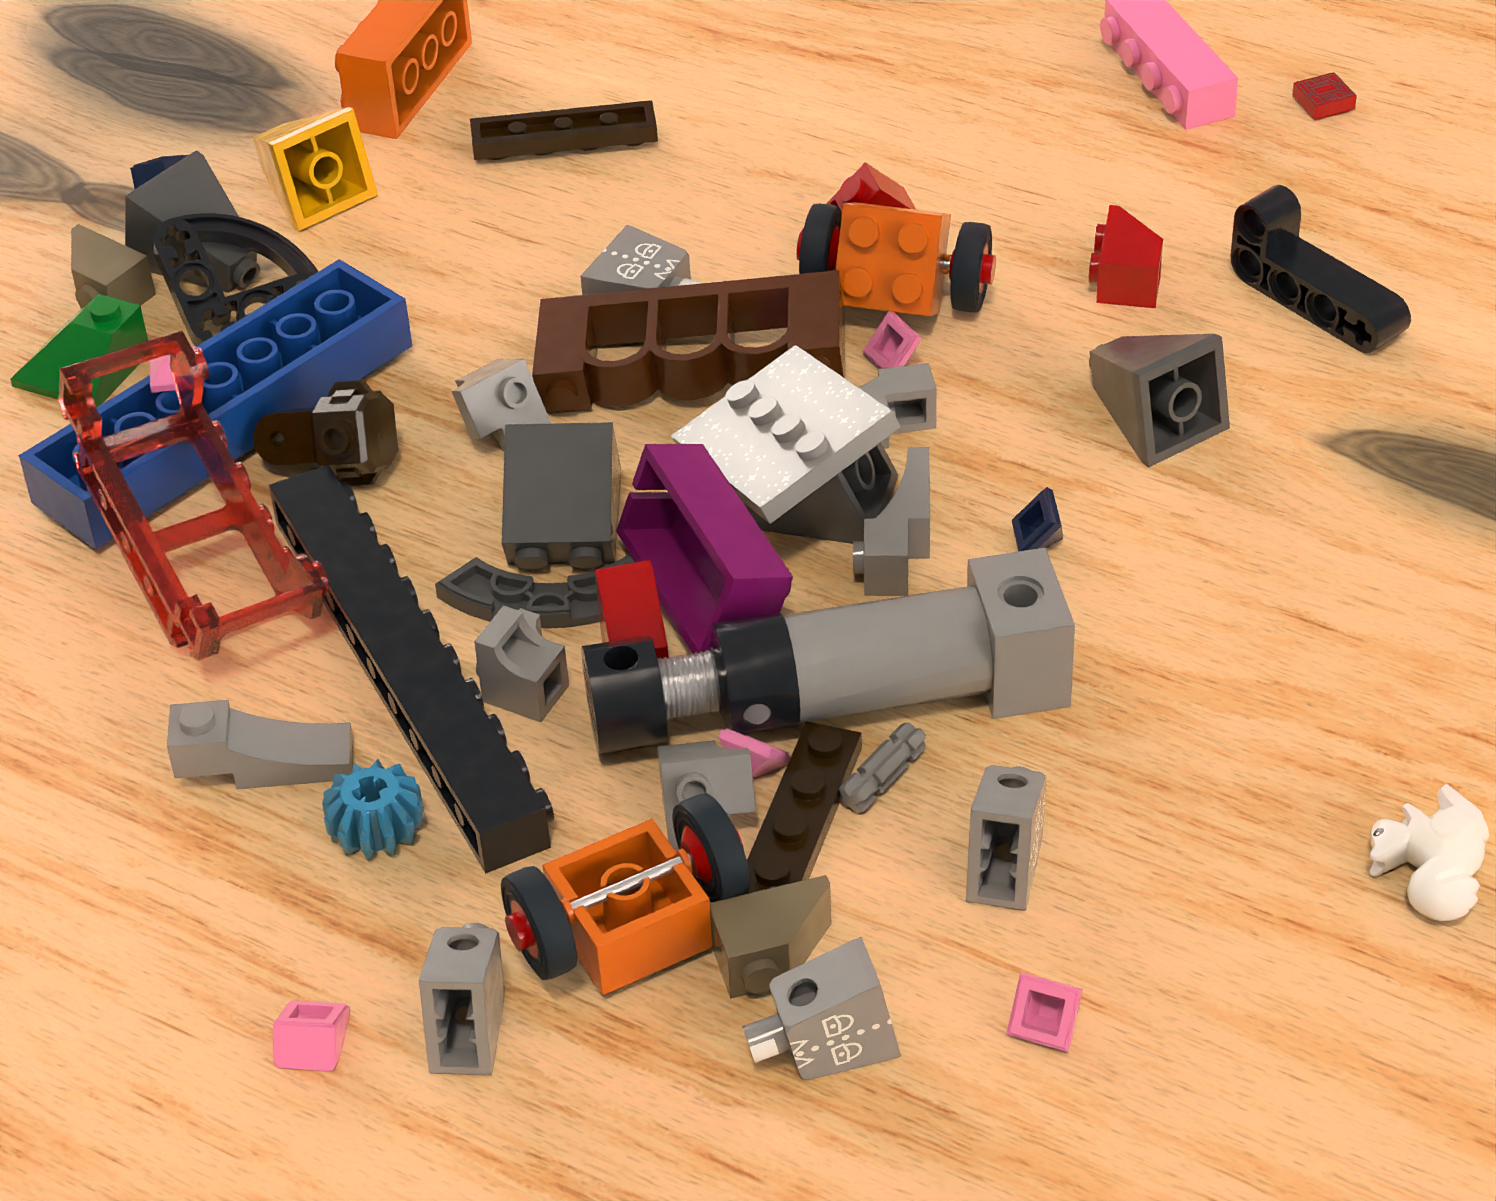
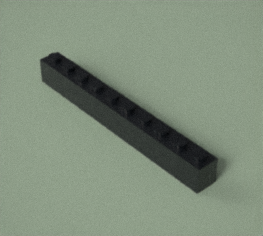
M329 464L270 484L269 490L276 525L485 874L551 848L548 823L554 821V812L543 788L534 790L532 787L528 767L523 756L518 750L510 752L506 746V735L499 718L494 713L487 715L484 711L483 699L473 678L466 680L463 678L461 665L455 649L450 643L443 645L439 640V630L429 609L420 610L417 594L408 576L400 578L398 575L397 564L388 544L379 545L377 542V533L372 519L367 512L361 514L358 512L357 501L350 484L347 481L340 483Z

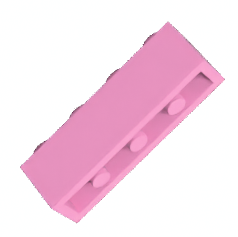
M1105 0V15L1100 23L1103 40L1106 44L1111 45L1122 58L1124 64L1135 72L1142 80L1145 88L1152 91L1164 105L1167 113L1172 114L1185 130L1235 117L1238 77L1166 0Z

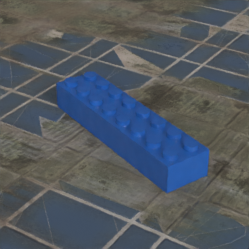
M338 259L196 346L202 348L204 386L151 393L149 375L18 455L31 503L94 549H98L255 448L253 442L254 429L258 421L264 416L287 409L313 407L321 397L328 395L335 382L360 380L412 347L406 298Z

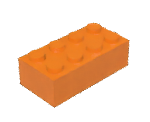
M378 0L376 6L358 24L345 43L339 46L334 63L335 69L339 72L342 89L341 107L342 109L347 107L354 109L360 132L397 139L472 44L467 0Z

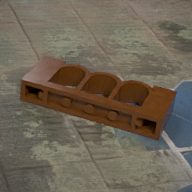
M839 270L540 299L532 377L547 414L592 410V401L604 406L624 407L637 404L651 397L657 390L663 395L676 400L706 398L721 391L728 383L733 386L740 381L748 380L795 345L845 378V309ZM787 328L786 333L770 345L743 347L735 344V333ZM716 335L707 347L697 352L673 354L665 351L666 339ZM645 341L643 347L637 353L625 359L616 361L596 359L597 346Z

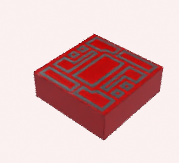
M1335 72L1297 81L1293 84L1292 96L1314 120L1351 111L1356 107L1357 95Z

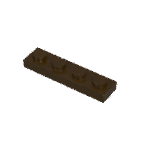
M652 100L470 119L474 160H501L509 156L548 155L552 152L578 149L590 151L598 147L617 145L638 146L646 142L658 141Z
M806 721L748 856L750 887L745 894L810 878L840 804V786L851 776L861 752V732Z

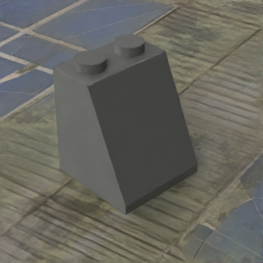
M613 422L505 424L502 546L508 564H516V566L528 570L542 569L548 564L570 563V565L577 568L591 569L599 567L602 563L615 562L621 464Z
M880 442L771 524L745 503L743 504L762 531L853 544V541H864V519L876 518L888 505L898 473Z

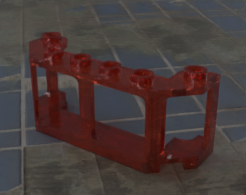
M179 331L60 368L58 401L63 419H69L76 432V439L80 446V451L73 453L78 472L169 643L176 648L189 644L190 656L199 661L218 654L222 638L226 634L291 610L309 619L319 617L322 611L325 592L328 591L329 584L326 573L317 560L312 562L303 553L294 556L289 547H282L274 534V522L268 508L264 504L258 505L251 493V483L244 465L241 462L235 463L227 450L228 443L223 427L217 420L211 421L201 403L204 387L203 380L209 377L206 359L200 349H193L184 332ZM170 355L169 366L179 399L180 410L176 414L102 437V418L93 400L91 379ZM179 442H189L195 447L226 505L221 509L153 532L116 463ZM229 530H236L247 541L273 588L275 597L219 617L211 602L202 605L197 594L188 597L165 553Z

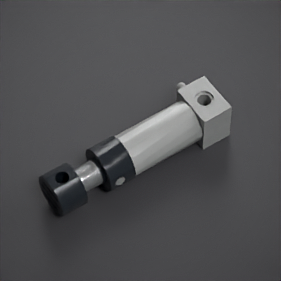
M1038 548L968 559L966 587L785 615L779 612L715 622L711 626L712 646L710 651L706 650L704 653L700 651L699 654L695 652L694 655L690 653L689 656L685 653L684 656L680 654L679 657L675 655L674 657L658 659L651 636L585 645L581 647L582 665L596 750L598 755L665 745L668 743L667 720L669 718L673 720L674 717L678 719L679 716L683 718L684 715L686 717L689 715L694 716V714L698 716L700 713L703 715L705 712L709 714L710 711L712 713L716 711L723 715L726 728L746 735L796 727L806 721L810 722L979 694L985 695L993 719L1071 707L1075 623L1046 548Z

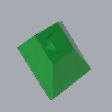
M98 294L72 316L10 379L12 387L91 410L102 405L151 353L141 305Z

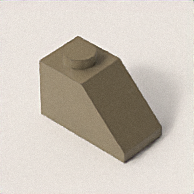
M80 224L71 229V272L76 288L75 297L81 309L98 294L138 305L144 304L156 295L147 255Z
M827 875L710 903L712 949L730 999L752 993L767 992L770 990L769 984L773 978L806 962L831 925V891Z

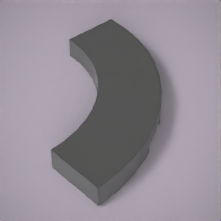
M629 554L603 568L635 563V561ZM475 557L435 583L438 599L461 612L489 622L503 605L516 610L521 608L539 614L541 628L546 629L575 627L600 622L595 570L570 575L567 578V582L535 583L532 576L507 572Z

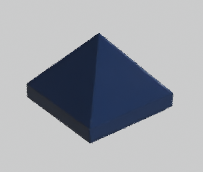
M1048 487L1043 489L1012 519L1018 551L1047 548L1063 539L1062 525L1052 489Z

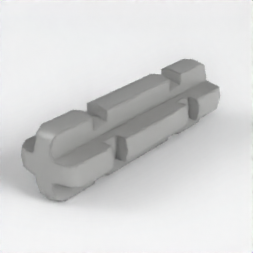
M910 723L901 724L889 736L891 740H885L856 769L859 773H853L840 786L841 803L845 807H850L856 813L864 812L877 799L875 795L882 794L909 766L907 762L914 761L925 750L926 744L924 739L926 735L922 729L915 728Z

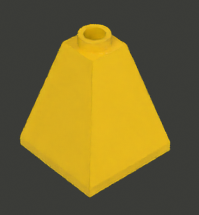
M350 107L284 123L252 137L262 171L293 228L297 231H301L378 195L354 109Z

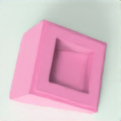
M290 1001L273 1023V1062L275 1066L282 1069L334 1070L339 1061L350 1017V1006H346L343 1003Z

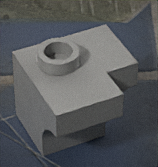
M496 359L455 380L458 388L451 392L471 439H481L492 434L498 441L502 451H504L505 424H551L524 359Z
M503 605L474 641L477 658L476 674L479 676L483 702L542 722L569 687L565 646L542 637L540 615L521 608L516 610Z
M715 740L657 747L667 836L674 850L679 848L673 828L672 812L674 807L681 801L695 795L707 793L719 802L727 815L756 812L751 756L748 748H722L717 746Z

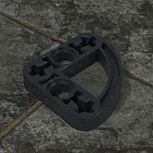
M216 213L178 216L160 223L153 235L154 257L195 347L213 337L209 330L203 331L205 321L212 320L215 326H221L222 331L235 323V321L230 322L231 311L236 312V320L239 321L246 316L245 309L253 303L266 304L319 272L311 260L286 237L267 226L242 217ZM175 236L178 242H184L183 256L186 262L179 265V257L175 248L172 245L167 246L168 237ZM201 242L227 243L252 250L275 263L288 277L225 297ZM188 276H198L205 280L208 284V289L201 295L191 296L182 291L180 282Z

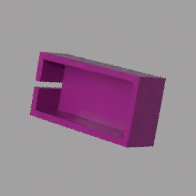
M645 444L632 485L636 490H667L668 492H629L616 533L635 562L651 560L661 605L693 655L695 652L699 654L700 651L704 653L706 650L710 651L712 646V623L779 613L785 598L790 593L793 576L703 444Z

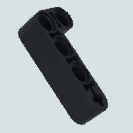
M1274 185L1236 209L1230 257L1234 272L1244 283L1363 353L1373 352L1409 328L1411 313L1402 297L1299 237L1301 206L1298 198L1289 188L1283 185Z

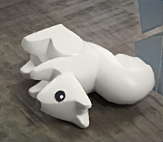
M1448 784L1439 789L1437 797L1440 809L1431 817H1428L1411 804L1406 803L1402 806V811L1406 817L1402 823L1390 819H1381L1373 825L1371 830L1372 851L1370 852V859L1374 860L1370 869V875L1372 877L1380 876L1407 862L1417 867L1418 869L1412 874L1407 887L1409 902L1421 915L1440 922L1456 920L1465 916L1469 909L1477 903L1478 897L1476 893L1480 885L1472 875L1481 867L1485 856V843L1490 836L1481 810Z

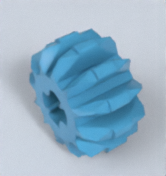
M377 759L370 768L363 769L353 763L350 775L335 774L332 788L323 792L322 806L326 832L330 835L332 842H339L346 855L361 849L368 860L375 851L385 850L393 856L397 843L413 844L415 830L423 827L424 810L420 787L416 784L415 777L406 775L401 764L385 769L379 759Z

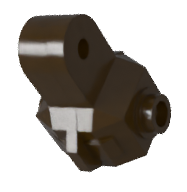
M364 380L337 381L333 384L328 395L321 397L313 407L287 409L261 418L254 429V446L259 456L270 464L294 465L315 463L319 467L329 464L334 474L342 482L347 481L350 486L371 485L375 483L382 470L387 469L391 465L398 452L394 404L381 391H373Z

